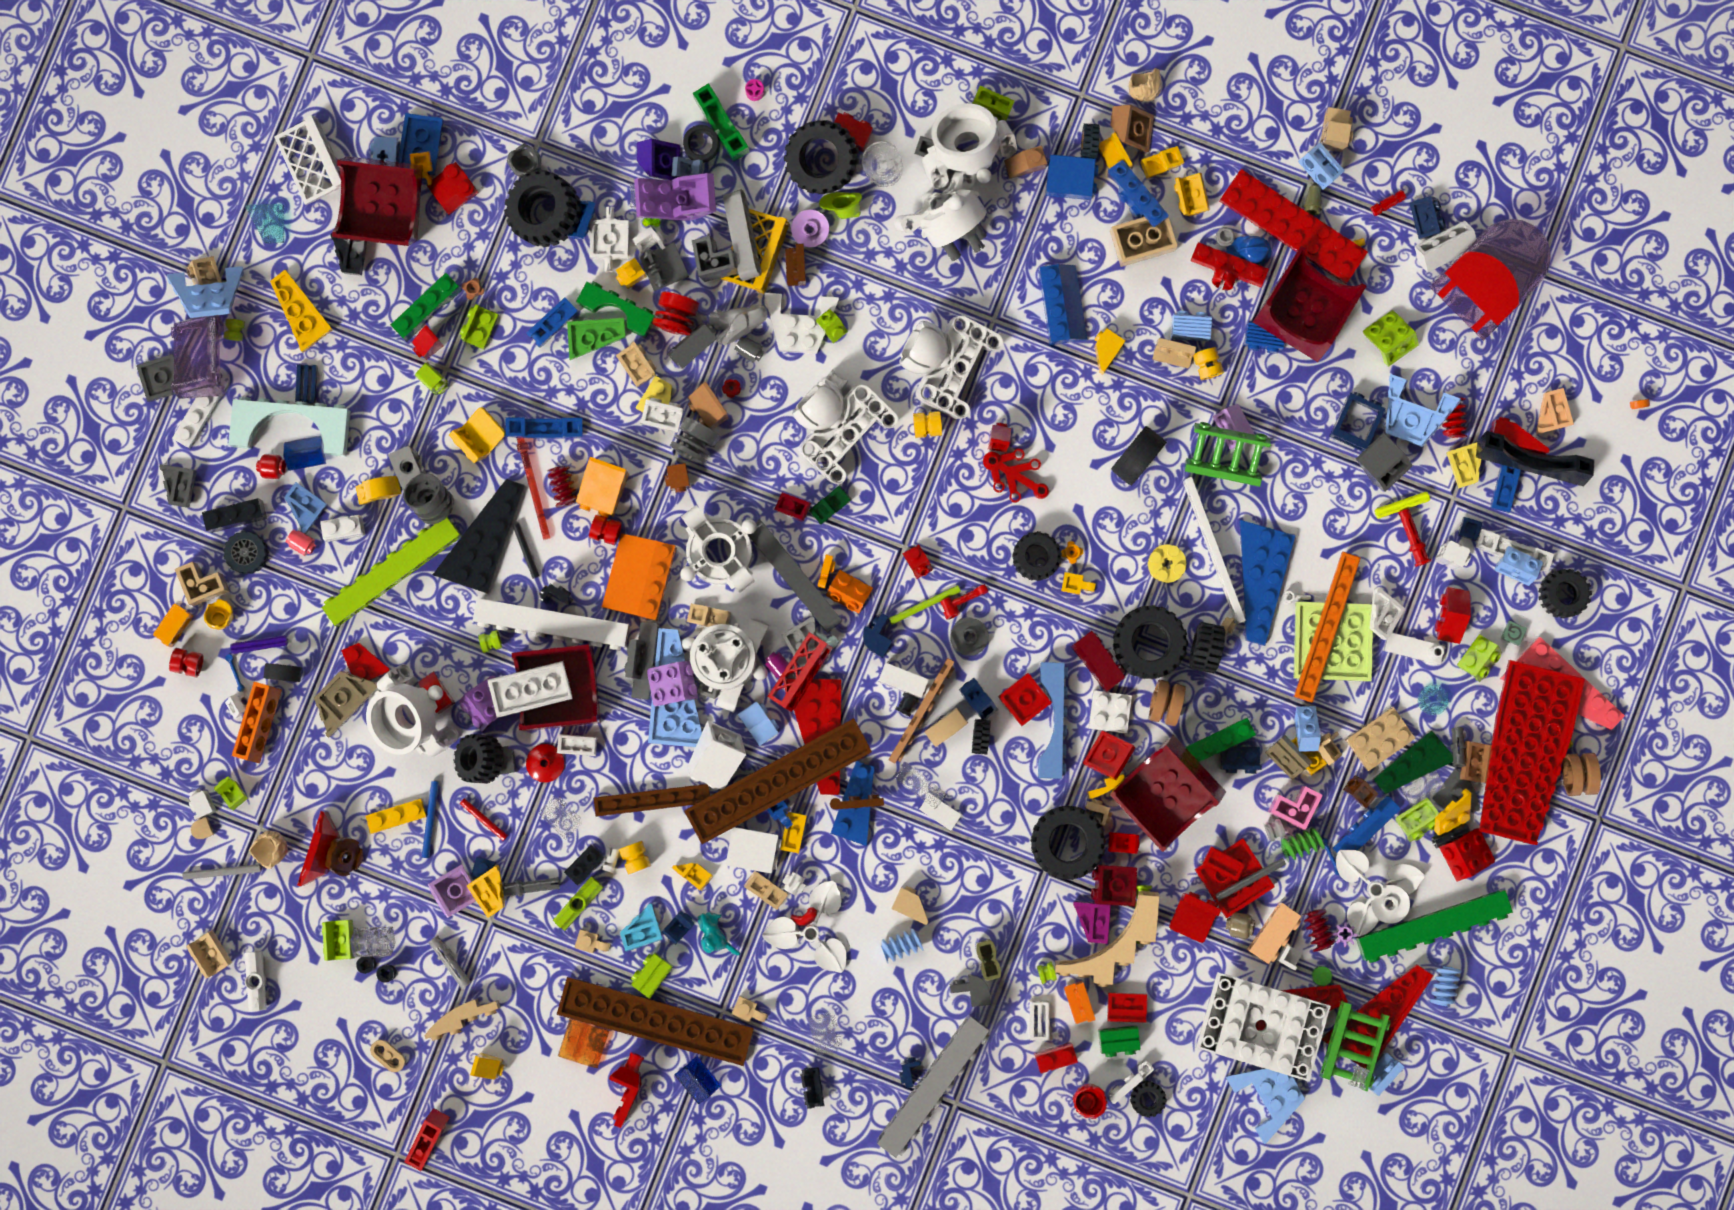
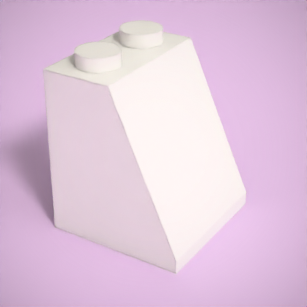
M707 721L687 766L689 776L697 782L702 781L708 784L711 788L724 789L746 756L741 735Z

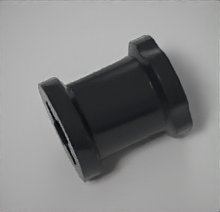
M904 692V697L895 710L910 717L914 704L919 700Z
M371 955L360 957L356 962L357 970L363 974L375 970L377 966L375 958ZM368 960L370 967L365 969L363 962Z
M389 964L380 966L376 972L377 979L383 983L392 981L396 977L397 970L393 965ZM385 970H390L391 973L384 977L383 973H385Z

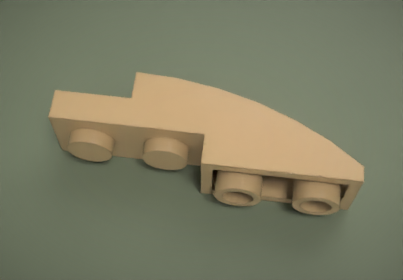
M477 998L454 1008L441 1017L424 1035L425 1039L431 1038L434 1041L443 1038L442 1034L450 1032V1035L462 1032L461 1028L466 1026L464 1019L470 1022L478 1019L477 1015L485 1013V1016L496 1014V1009L500 1008L499 1000L480 1005Z

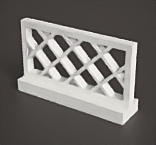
M310 115L305 118V121L274 136L305 205L341 189L340 169L337 166V159L318 118ZM304 127L308 130L306 139L298 137L300 129ZM286 136L293 137L290 148L283 145L282 138ZM297 139L305 141L302 152L294 150ZM309 143L316 147L314 156L305 154ZM292 152L301 154L297 165L293 164L290 160ZM304 156L312 158L309 169L301 167ZM317 160L321 161L324 165L322 173L313 171ZM300 169L308 171L305 182L298 178ZM312 173L320 175L317 186L309 184ZM324 177L331 180L332 187L328 189L321 188ZM308 186L316 188L314 196L307 198L306 195Z

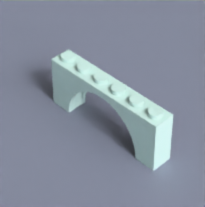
M239 397V400L233 399L229 446L252 449L255 435L266 421L279 414L297 413L310 418L316 424L323 438L325 454L347 457L351 411L346 409V406L334 405V408L327 407V404L315 403V406H308L307 402L297 401L296 404H289V401L277 400V403H271L269 399L258 398V401H251V398Z

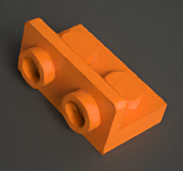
M1080 981L1065 986L1064 990L1075 1023L1096 1020L1084 982Z

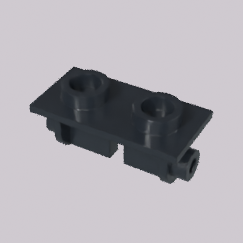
M819 1067L802 1069L800 1076L803 1088L807 1087V1091L803 1092L804 1104L807 1105V1109L825 1106Z

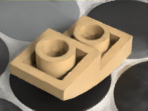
M957 707L944 715L941 720L925 729L924 733L936 747L967 725L968 721Z

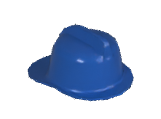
M1241 236L1235 238L1233 243L1227 246L1226 253L1261 266L1269 261L1272 250L1269 242L1263 237Z

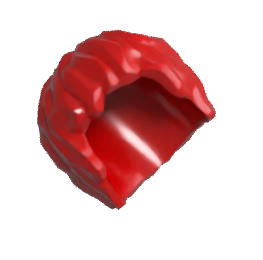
M1084 1084L1077 1089L1072 1097L1076 1112L1084 1118L1096 1119L1107 1109L1108 1102L1105 1091L1097 1085Z

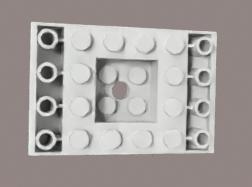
M1217 972L1196 1048L1310 1081L1331 1006ZM1258 1020H1264L1266 1023V1027L1262 1031L1256 1029L1255 1025Z

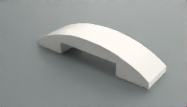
M1481 529L1476 548L1502 558L1506 548L1510 546L1541 560L1543 564L1540 571L1549 572L1554 557L1553 553L1539 548H1532Z

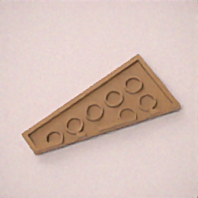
M947 658L888 759L895 764L896 761L901 762L906 752L903 749L906 744L910 746L914 740L915 735H913L916 727L918 729L921 728L925 721L922 718L924 713L931 711L935 704V701H933L935 694L940 695L945 687L942 684L944 679H949L955 669L952 667L954 664L953 660Z

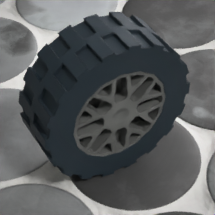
M241 531L228 538L229 540L225 543L223 552L226 564L232 570L242 574H253L265 566L269 550L262 537L249 531Z

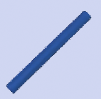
M431 781L421 858H429L439 786L438 781Z

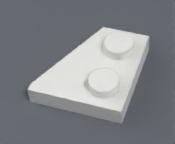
M1380 587L1374 588L1370 630L1381 639L1388 640L1406 608Z

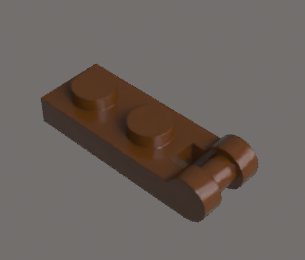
M879 794L868 795V799L860 800V796L849 797V801H840L838 798H833L830 801V807L835 810L884 806V798H880Z

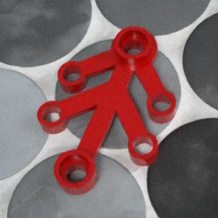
M1016 449L1012 453L1003 455L993 451L988 452L983 458V465L991 471L994 482L993 490L996 493L1003 492L1005 488L1004 483L1000 481V470L1006 475L1010 491L1009 499L1012 503H1017L1021 499V494L1017 491L1015 480L1033 490L1036 498L1044 499L1047 497L1049 488L1046 484H1037L1020 474V472L1028 470H1038L1041 466L1040 460L1032 459L1028 463L1009 467L1003 462L1014 459L1017 461L1022 460L1025 455L1022 449ZM1017 451L1022 453L1021 458L1015 456ZM995 458L996 463L990 464L989 459ZM1033 461L1038 463L1039 466L1037 468L1032 467L1031 463ZM1001 484L1002 489L996 490L995 485ZM1038 488H1044L1045 493L1039 494ZM1012 494H1017L1019 496L1018 500H1013Z

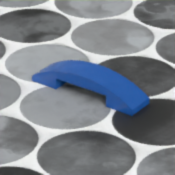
M505 417L506 437L578 438L583 437L582 418L527 419L525 417Z

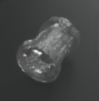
M1353 1065V1076L1348 1084L1366 1089L1365 1081L1370 1070Z

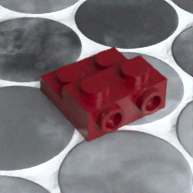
M1097 865L1096 869L1092 871V880H1095V888L1091 889V899L1094 900V904L1136 906L1138 867Z

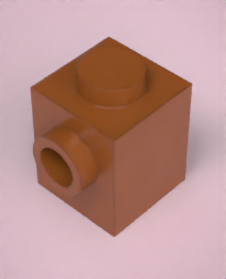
M686 463L666 466L668 473L665 476L666 487L670 486L671 491H675V493L686 492V488H690Z

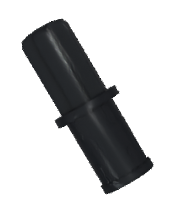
M1464 823L1440 836L1431 837V841L1433 844L1436 843L1434 845L1435 848H1439L1469 833L1470 829Z

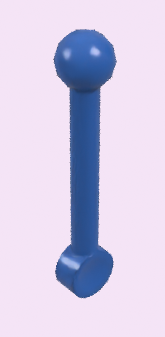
M228 654L225 660L231 666L238 685L237 690L243 692L245 687L241 684L235 669L234 657Z
M1322 838L1325 849L1335 868L1334 873L1339 875L1336 861L1328 846L1327 838Z

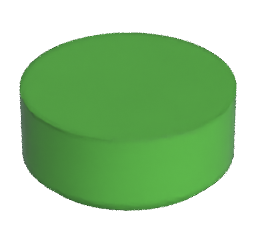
M1318 966L1313 970L1312 980L1315 984L1325 986L1331 982L1332 973L1328 968Z

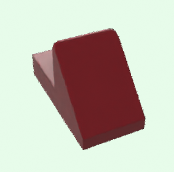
M782 492L774 510L802 522L811 503Z

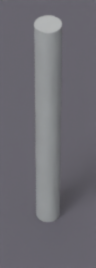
M261 864L183 872L182 875L183 880L255 873L261 872Z

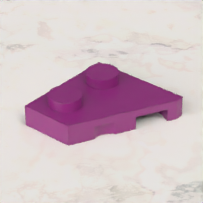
M1073 902L1088 942L1108 944L1111 905Z

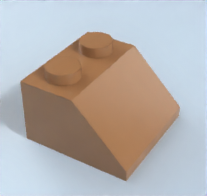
M706 382L688 396L690 401L688 406L692 412L695 413L697 411L701 417L698 419L699 422L711 430L729 419L726 410Z

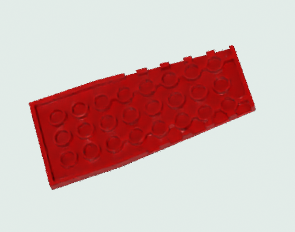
M1508 660L1494 723L1479 828L1480 832L1531 845H1538L1537 840L1544 826L1543 821L1550 807V799L1556 788L1555 784L1562 769L1563 758L1566 757L1572 738L1585 682L1584 678Z

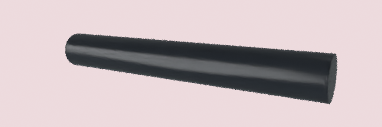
M520 523L512 525L532 579L540 577Z

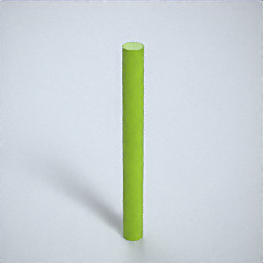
M956 585L890 617L889 620L893 625L939 603L945 598L961 592V590Z

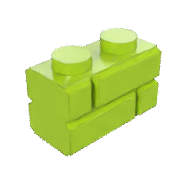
M657 953L653 955L648 954L643 961L644 968L641 971L637 969L631 977L633 980L631 985L649 999L674 967Z

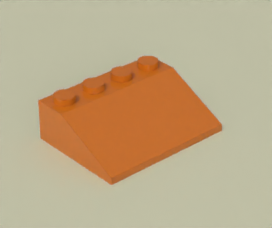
M621 533L602 607L658 621L677 547Z

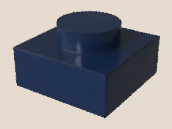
M1463 517L1457 536L1477 541L1483 522Z
M476 857L471 876L480 877L495 867L496 861Z

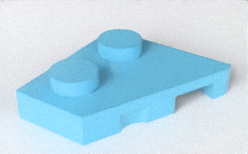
M648 904L647 908L620 932L626 952L663 940L652 904Z

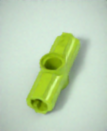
M591 876L553 919L554 923L566 931L604 887ZM576 898L583 901L581 909H576L573 905V901Z

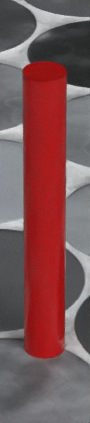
M464 798L460 802L461 806L502 841L508 837L504 831Z

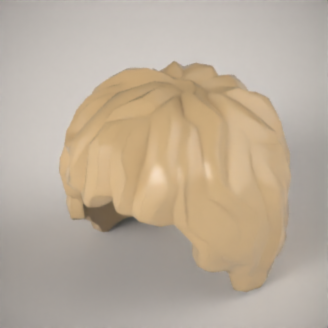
M1154 68L1153 72L1143 74H1131L1128 88L1132 98L1141 102L1151 101L1160 94L1162 88L1160 69Z
M265 831L258 835L249 851L258 863L267 869H272L286 856L288 847L285 838L279 832Z

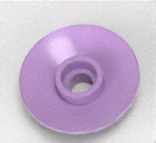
M816 210L802 211L793 219L791 225L792 236L798 244L803 243L804 247H817L827 239L829 223L826 217ZM812 227L814 231L808 233L807 228Z

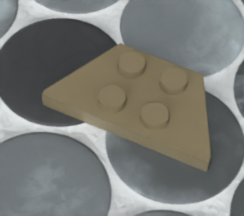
M339 671L314 697L316 706L319 708L321 721L324 722L327 731L325 734L328 738L378 689L377 683L345 671Z

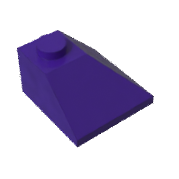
M652 138L637 142V162L649 177L662 180L677 178L672 176L673 157H680L679 144Z

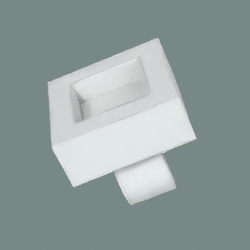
M235 694L230 696L225 702L234 719L240 717L245 712L247 705H243L241 702L246 697L245 694L239 697Z

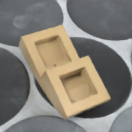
M691 603L687 622L706 627L717 624H729L731 612Z
M755 870L744 884L746 889L776 910H778L788 895Z

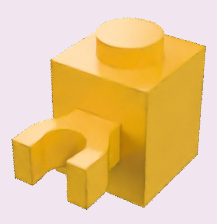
M635 258L616 269L618 274L616 276L617 281L621 286L625 285L627 289L647 277Z

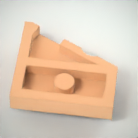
M1564 388L1544 393L1536 434L1574 425Z

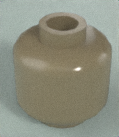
M1236 912L1232 914L1231 918H1227L1226 929L1229 930L1231 937L1248 939L1250 935L1253 936L1255 920H1252V916L1249 914Z

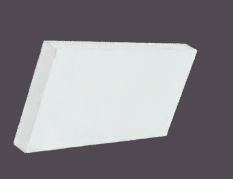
M563 661L488 680L497 718L573 699Z

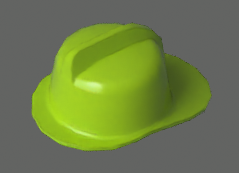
M833 192L823 196L819 201V205L823 209L833 210L841 219L859 217L861 214L859 202L862 199V195L856 192Z

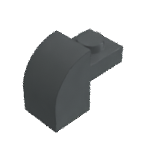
M968 974L969 982L965 983V979L953 980L954 984H949L950 993L970 991L972 1007L991 1005L990 991L982 978Z

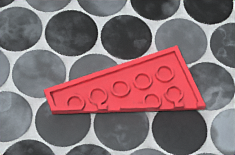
M1538 637L1516 660L1517 662L1584 678L1541 637ZM1504 673V674L1501 676V678H1500V679L1503 680V681H1504L1505 673ZM1585 679L1577 715L1612 730L1625 715Z

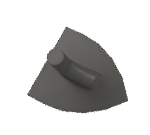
M1455 768L1432 799L1446 808L1450 802H1458L1463 797L1462 791L1467 789L1471 792L1470 813L1478 812L1479 804L1474 787L1470 781L1461 780V772Z

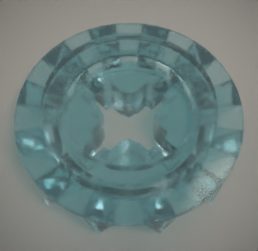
M1428 685L1420 691L1418 705L1428 715H1439L1447 709L1449 702L1448 693L1438 685ZM1427 695L1431 697L1437 695L1436 700L1439 701L1438 703L1440 704L1434 703L1430 706L1431 700L1429 699V697H1427Z

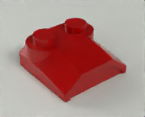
M456 162L447 165L439 175L432 179L431 185L426 184L448 215L479 194L473 183Z

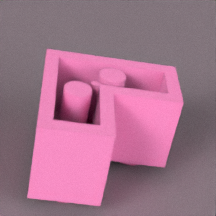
M1302 786L1294 802L1281 795H1276L1268 812L1302 830H1306L1323 795L1306 786Z

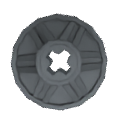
M685 417L680 426V429L686 434L685 437L675 435V438L681 444L672 441L670 446L682 457L705 465L707 460L700 455L703 454L710 457L711 453L705 449V446L715 448L720 435L705 425Z
M424 473L417 475L407 483L404 489L403 498L405 503L424 523H439L452 512L454 498L442 482L433 474Z

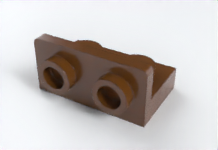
M802 243L796 244V248L785 249L787 286H806L804 244Z

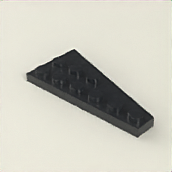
M506 479L432 575L488 594L525 485Z

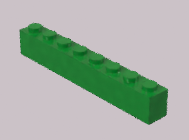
M1498 890L1356 937L1362 959L1373 963L1381 960L1380 956L1387 954L1388 957L1399 954L1398 950L1405 948L1406 951L1417 948L1416 944L1422 942L1424 945L1435 942V938L1442 936V939L1454 936L1453 932L1459 930L1461 933L1472 930L1471 926L1477 924L1479 927L1490 924L1489 920L1497 918V921L1506 919L1508 914L1513 913L1506 890Z

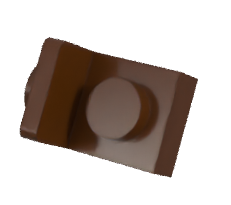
M1356 775L1347 782L1343 789L1364 808H1367L1378 795L1365 780Z

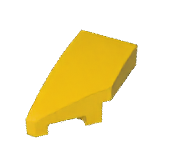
M698 863L673 865L671 867L700 891L713 878V875Z

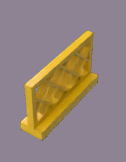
M749 209L750 214L755 215L758 219V222L752 224V227L755 228L761 225L764 232L755 237V242L765 236L768 240L767 246L762 249L759 248L756 242L757 252L762 258L760 264L761 276L756 277L753 284L738 280L740 279L739 275L734 278L723 277L720 279L765 294L790 223L786 218L780 216L778 218ZM768 220L775 221L774 227L766 232L762 223Z

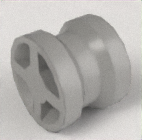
M1276 819L1271 824H1264L1265 831L1271 842L1275 841L1277 837L1283 838L1286 836L1280 819Z

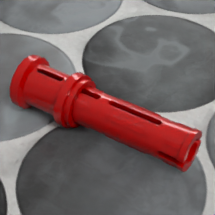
M1410 508L1398 512L1410 543L1409 551L1412 552L1416 562L1414 564L1415 567L1432 562L1425 550L1426 544L1421 542Z

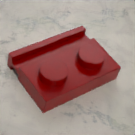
M1108 992L1107 1021L1146 1023L1147 994Z

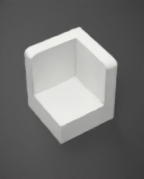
M1286 944L1280 950L1276 960L1296 971V964L1303 953Z

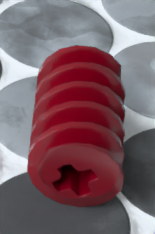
M559 466L547 470L551 472L548 474V478L554 479L550 482V486H556L551 490L552 493L557 494L554 496V500L560 501L556 504V508L576 503L574 500L577 499L578 495H572L576 488H570L574 481L568 480L572 473H566L570 466Z
M1317 909L1302 914L1308 915L1304 922L1310 923L1306 930L1313 931L1308 935V937L1315 938V940L1310 942L1311 945H1317L1313 952L1331 948V945L1336 942L1335 939H1329L1333 936V932L1327 931L1331 928V925L1324 924L1329 920L1328 917L1322 916L1327 912L1326 909Z

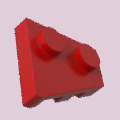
M361 643L341 650L349 671L353 675L372 680L390 671L388 666L383 664Z

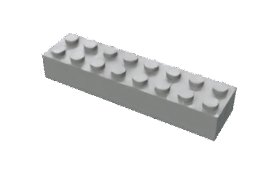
M968 1014L877 1138V1144L895 1158L905 1153L908 1148L907 1142L910 1138L912 1140L916 1138L920 1132L919 1126L921 1123L926 1124L931 1117L930 1111L932 1108H937L941 1104L943 1093L945 1091L949 1092L955 1084L954 1078L957 1075L960 1077L966 1069L965 1063L968 1059L972 1061L978 1053L976 1048L980 1043L984 1045L990 1036L988 1034V1027Z

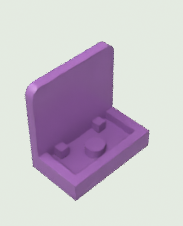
M690 661L671 663L647 670L654 706L698 699L697 686L695 685L694 672Z
M490 676L465 693L459 700L461 709L470 716L474 726L479 728L481 732L497 719L488 680L496 678L495 676Z

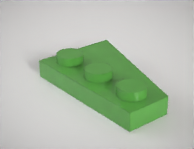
M624 318L567 322L570 361L626 338Z

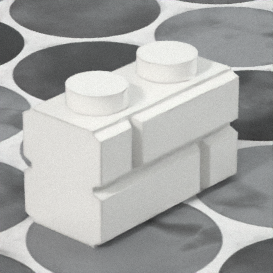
M360 515L320 521L323 540L326 542L365 536L363 518Z
M1449 541L1440 546L1435 562L1442 565L1446 564V567L1452 570L1467 566L1471 559L1469 555L1470 549Z

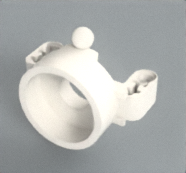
M971 103L958 104L943 111L935 120L931 131L934 146L927 148L928 154L924 156L922 162L925 173L935 189H941L948 184L949 179L946 172L948 169L966 171L969 175L977 174L976 177L980 183H988L992 175L987 168L992 165V159L998 149L1003 157H1011L1017 151L1015 136L1006 121H998L989 110L980 105ZM965 140H976L979 142L977 148L970 151L960 152L956 149Z
M697 505L681 516L688 526L685 530L690 535L686 546V556L690 566L683 567L680 572V576L684 581H691L697 575L703 581L713 585L728 584L731 589L736 588L739 593L755 582L751 576L753 572L749 568L753 552L747 535L756 531L757 524L754 520L746 519L740 526L738 523L724 518L711 519L707 513L703 514ZM717 538L724 539L731 545V555L722 563L712 562L706 554L708 544Z
M405 664L399 665L388 671L377 681V688L379 690L375 692L376 695L369 702L366 712V721L370 734L380 747L390 753L401 755L417 749L420 755L425 752L431 757L436 756L448 749L459 739V733L452 726H447L439 731L435 728L436 718L434 711L437 709L435 701L441 699L443 690L437 685L431 686L427 691L423 687L416 688L406 684L413 677V671ZM403 704H406L411 709L416 720L415 726L406 721L403 716Z

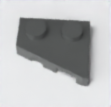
M160 464L159 468L163 472L165 480L163 484L167 491L168 504L190 508L197 471Z

